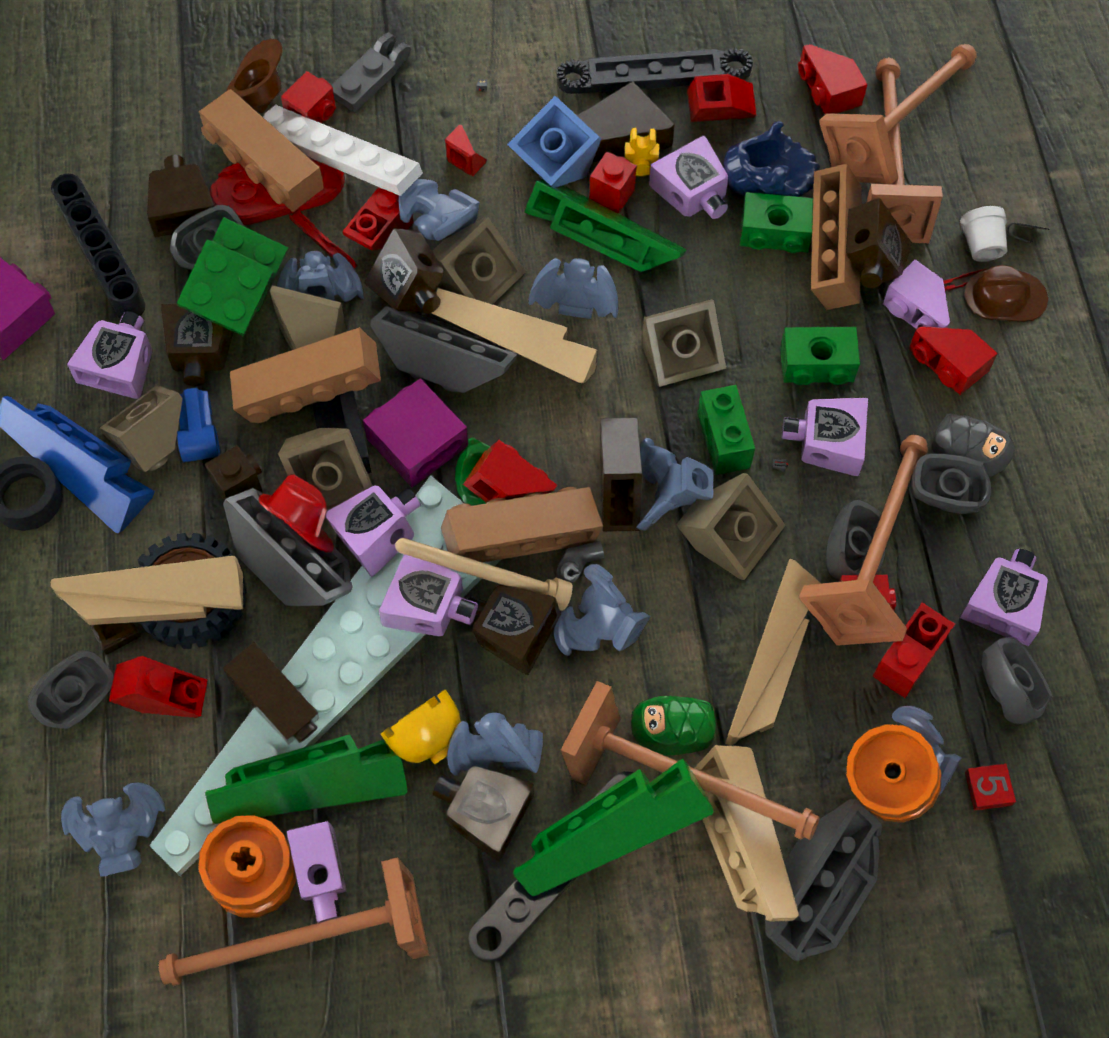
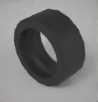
M28 456L10 458L1 463L0 522L10 529L21 531L37 529L50 522L59 511L63 498L61 485L49 465L38 458ZM36 477L44 482V494L33 506L22 510H11L4 505L3 496L5 491L17 480Z

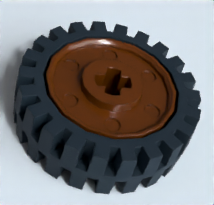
M185 533L177 534L176 541H172L170 536L162 539L164 545L161 547L154 543L148 548L150 555L142 554L138 559L140 568L234 555L230 553L228 547L222 542L218 544L215 538L207 536L205 540L199 533H192V538H188ZM243 576V607L245 608V593H247ZM207 607L206 618L140 622V624L155 640L160 643L164 641L167 646L176 648V645L180 644L183 649H191L192 644L196 643L200 648L207 646L206 640L210 638L214 642L221 639L220 632L223 630L229 633L233 628L232 621H239L242 612L241 609Z

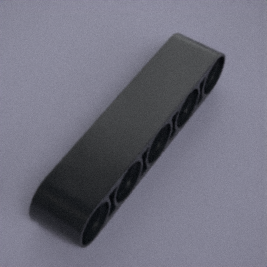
M68 173L56 177L52 182L51 190L59 210L115 314L120 319L126 311L134 312L141 316L145 311L146 305L138 283L81 179L74 174Z

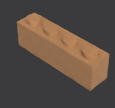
M229 89L199 111L203 124L201 131L205 138L211 144L217 143L233 164L239 163L244 167L247 175L254 183L264 185L276 203H283L294 212L324 189L320 167L233 90Z
M847 164L814 172L811 291L826 310L860 303V273L847 257L846 241L848 211L853 207L861 205L862 186Z
M360 327L230 371L233 410L251 423L266 422L270 417L285 412H296L302 409L303 406L318 401H330L337 395L349 391H360L370 384L381 381L376 342Z
M566 487L555 493H531L522 498L511 500L496 498L486 504L474 506L470 504L456 505L446 511L441 531L448 552L480 562H489L592 543L597 539L603 524L590 487L580 489Z

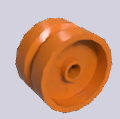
M885 724L870 729L855 741L848 755L846 775L853 794L872 815L884 821L904 823L921 817L934 805L941 791L942 772L932 746L920 733L906 726ZM899 767L901 768L899 777L895 779L888 777L887 772L891 768L896 772Z
M255 815L236 816L220 823L206 837L199 852L198 870L205 888L226 912L242 918L262 917L277 910L290 897L297 881L291 849L284 834L271 821Z

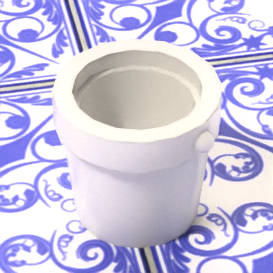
M984 206L973 209L961 217V230L966 236L973 260L980 262L991 261L1006 254L1005 225L1007 220L1003 208Z

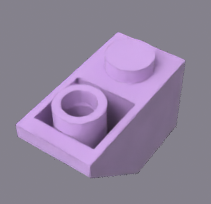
M914 259L903 271L902 275L889 285L883 305L888 308L891 314L902 318L916 330L920 326L948 328L950 319L943 279Z

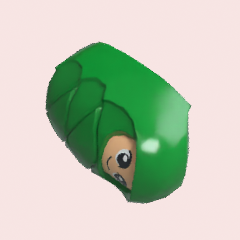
M659 696L640 702L632 711V734L640 746L664 756L702 751L712 744L715 737L713 706L707 701L690 697Z

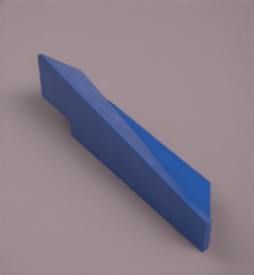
M2 397L0 404V427L32 457L48 464L57 480L115 533L122 532L153 498L155 491L125 475L129 470L132 460L51 406L37 403L34 410H29L13 400L12 397Z

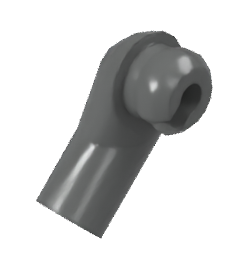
M601 541L568 548L557 566L559 579L572 583L579 578L586 563L604 559Z

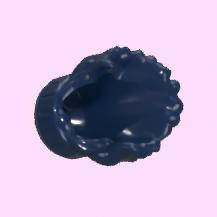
M776 121L772 124L769 131H765L762 135L731 146L725 154L723 168L728 175V186L740 196H745L746 192L800 197L814 188V172L819 171L820 164L815 162L816 156L810 153L806 148H802L799 142H793L791 137H787L781 132V127L784 124L781 121Z

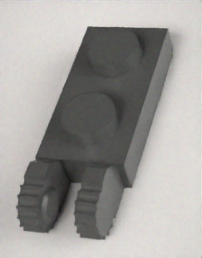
M389 32L383 34L376 41L374 48H370L331 85L334 91V99L351 111L356 112L397 73V69L409 57L411 46L403 42L393 49L396 42L395 36ZM391 49H393L389 59L386 58L385 56L388 54V52L391 51Z

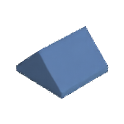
M554 96L507 145L551 187H559L587 177L601 138L563 102Z

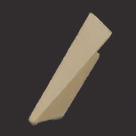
M438 288L436 294L441 299V303L432 314L578 383H585L594 373L597 349L568 341L567 327Z
M235 556L51 579V588L57 597L65 601L89 625L206 618L207 607L243 609V572Z
M793 559L788 561L725 744L727 745L736 744L739 739L757 731L761 733L772 728L809 623V620L805 618L809 610L800 600L799 596L804 585L821 584Z
M715 745L695 766V769L766 798L753 751L749 747ZM704 791L714 809V813L702 820L737 908L746 912L762 914L766 916L768 921L795 920L799 913L772 819Z

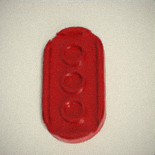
M310 158L320 167L324 189L296 210L303 211L321 206L336 198L344 186V172ZM239 163L224 168L218 174L219 178L215 183H212L210 188V196L214 207L218 205L229 206L240 218L243 225H251L285 216L288 213H296V210L292 212L285 204L276 203L268 193L267 188L261 183H254L247 175L245 168Z

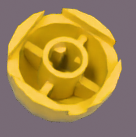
M446 689L437 695L440 702L437 701L435 696L398 720L395 725L388 727L380 733L388 747L398 757L412 763H420L430 758L433 764L447 757L450 739L461 720L460 713Z

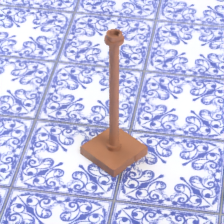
M969 44L959 45L953 49L951 60L885 117L883 115L862 114L824 115L819 122L830 155L831 167L847 164L861 183L892 184L899 177L888 132L959 69H969L976 59L975 49Z
M892 58L880 60L875 69L876 78L882 82L885 116L898 106L895 80L900 76V66ZM898 123L888 132V137L899 178L892 184H871L867 202L880 198L912 243H929L943 198L942 186L905 185L900 125Z
M909 435L901 443L900 452L903 455V459L857 580L804 585L800 593V600L811 614L817 618L823 629L837 646L903 641L907 630L906 626L874 585L873 580L909 486L914 467L920 457L928 453L927 441L919 435Z
M599 681L595 683L561 748V753L572 780L587 785L605 749L662 773L678 762L613 734L621 717L614 701L615 697L612 687ZM690 767L704 791L796 829V838L802 840L804 837L811 840L814 836L820 816L813 814V810L806 808L803 813H799Z
M398 857L382 861L389 900L385 901V906L179 959L175 953L168 954L165 959L159 961L161 980L164 985H180L184 975L387 922L394 926L398 946L405 950L412 959L428 956L429 951L413 875Z

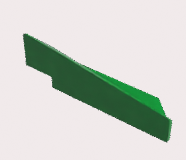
M543 179L536 181L524 211L528 215L552 221L550 229L639 272L680 258L687 251V249L580 193L564 185L551 187Z
M349 734L234 767L225 774L226 785L213 790H207L205 796L211 820L217 824L236 816L255 815L263 817L401 796L407 793V784L402 758L398 757L388 747L384 739L358 749Z
M683 758L652 782H649L642 770L639 769L540 832L531 844L535 855L521 866L516 867L513 874L531 896H536L712 815L714 809Z

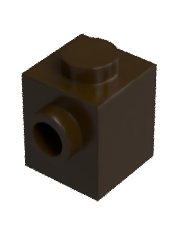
M238 445L205 464L214 487L224 501L226 498L252 488L261 493L263 492L257 476L262 471L257 461L251 454L245 457Z

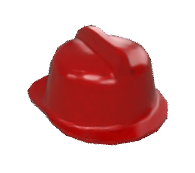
M291 474L286 477L272 495L262 494L259 496L260 504L267 511L283 520L309 544L327 553L333 551L334 545L322 529L327 513L326 501L322 493L314 485L297 475Z

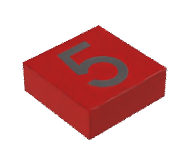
M1007 763L968 768L965 771L974 811L1013 806L1016 799Z

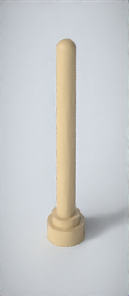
M406 538L398 539L395 544V548L399 553L501 585L556 597L560 611L566 609L571 599L572 583L566 580L554 578L553 580L547 579L543 582Z

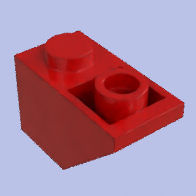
M810 44L803 46L801 61L798 62V72L801 79L807 81L815 104L821 106L824 114H837L862 106L868 84L855 61Z
M730 74L695 76L687 89L691 122L755 118L757 116L753 83Z
M378 187L342 232L347 238L371 251L382 249L393 228L408 230L414 222L413 214L410 221L404 223L399 213V195Z
M920 326L915 330L909 347L914 357L920 363L926 364L938 375L940 381L945 386L952 388L959 395L990 371L998 354L975 332L968 329Z
M501 440L495 442L482 454L463 483L465 487L486 503L496 498L511 500L522 498L531 493L548 494L552 493L557 487V484L549 479L543 470L531 465L519 455L515 448L504 444Z
M922 602L905 625L907 630L903 641L893 642L881 659L873 677L906 698L953 629L955 623Z
M140 656L116 664L109 702L141 713L197 718L201 717L208 680Z

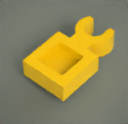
M632 128L630 131V143H625L624 158L637 165L636 176L650 175L651 164L659 160V144H656L655 129L650 128V134L646 137H641L637 135V128Z

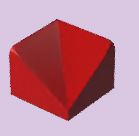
M458 125L445 139L447 161L470 176H474L487 162L486 158L473 150L462 125Z

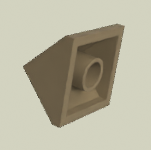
M710 299L644 317L641 345L659 387L726 369L714 300Z

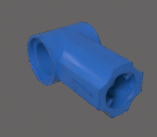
M197 388L186 389L180 394L183 399L179 418L180 430L177 431L182 462L218 457L220 455V446L217 430L212 421L208 391H202Z

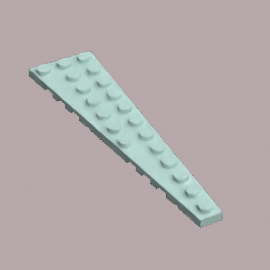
M430 475L415 495L421 506L405 518L414 532L413 541L447 551L441 525L447 510L464 503ZM398 552L372 577L361 566L350 581L353 587L351 592L335 600L282 670L286 678L318 712L319 719L315 722L318 728L302 743L295 739L288 745L253 708L149 845L179 876L199 858V852L206 837L220 824H215L211 820L205 796L207 790L225 786V774L234 767L314 745L425 635L382 626L379 609L404 554ZM502 559L483 563L495 566ZM450 569L458 573L462 578L463 590L460 596L462 598L482 579Z

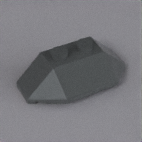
M386 306L371 319V328L397 369L409 373L413 378L426 379L442 385L448 391L465 393L503 375L517 358V353L479 335L430 317L410 312H398L396 309Z
M252 488L225 499L223 506L236 555L285 606H324L351 592L353 587L352 582H350L351 574L348 560L335 547L332 552L327 553L309 544L288 524L267 511L260 504L258 498L262 495L261 492Z
M849 799L820 818L812 839L809 840L804 837L802 840L799 839L784 862L799 916L793 921H768L765 916L766 936L793 960L800 961L808 956L817 955L836 948L877 881L880 854L878 836L881 835L882 823L857 799Z

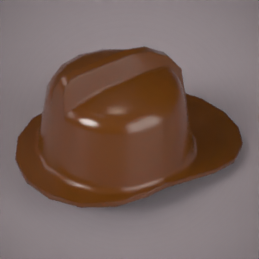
M270 38L255 45L244 57L234 79L227 88V91L229 89L233 90L257 113H263L281 91V79L276 67L283 52L282 44L277 39Z
M1007 265L993 266L972 276L966 284L964 294L966 304L971 311L981 318L990 320L1033 321L1043 314L1048 304L1046 288L1039 279L1030 273L1018 271Z

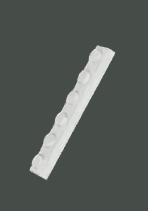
M274 105L263 116L265 120L307 157L399 196L423 173L418 162L280 106Z

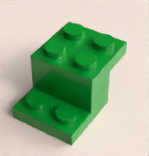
M223 217L213 240H206L177 301V306L244 336L255 312L260 311L288 252V247Z

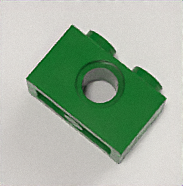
M745 193L740 246L751 247L757 250L765 248L785 250L790 253L809 251L813 229V198Z
M856 327L784 328L780 345L783 383L808 385L812 382H830L834 385H842L855 381L860 366ZM814 356H821L826 360H819Z
M731 385L701 391L697 413L715 475L750 469L755 445L737 386Z

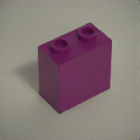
M0 258V358L4 361L52 318L55 312L49 302L52 298L50 293L40 283L36 282L33 284L16 264L12 263L9 265Z
M421 378L400 390L394 398L383 406L374 409L363 419L366 439L411 488L468 446L467 427Z

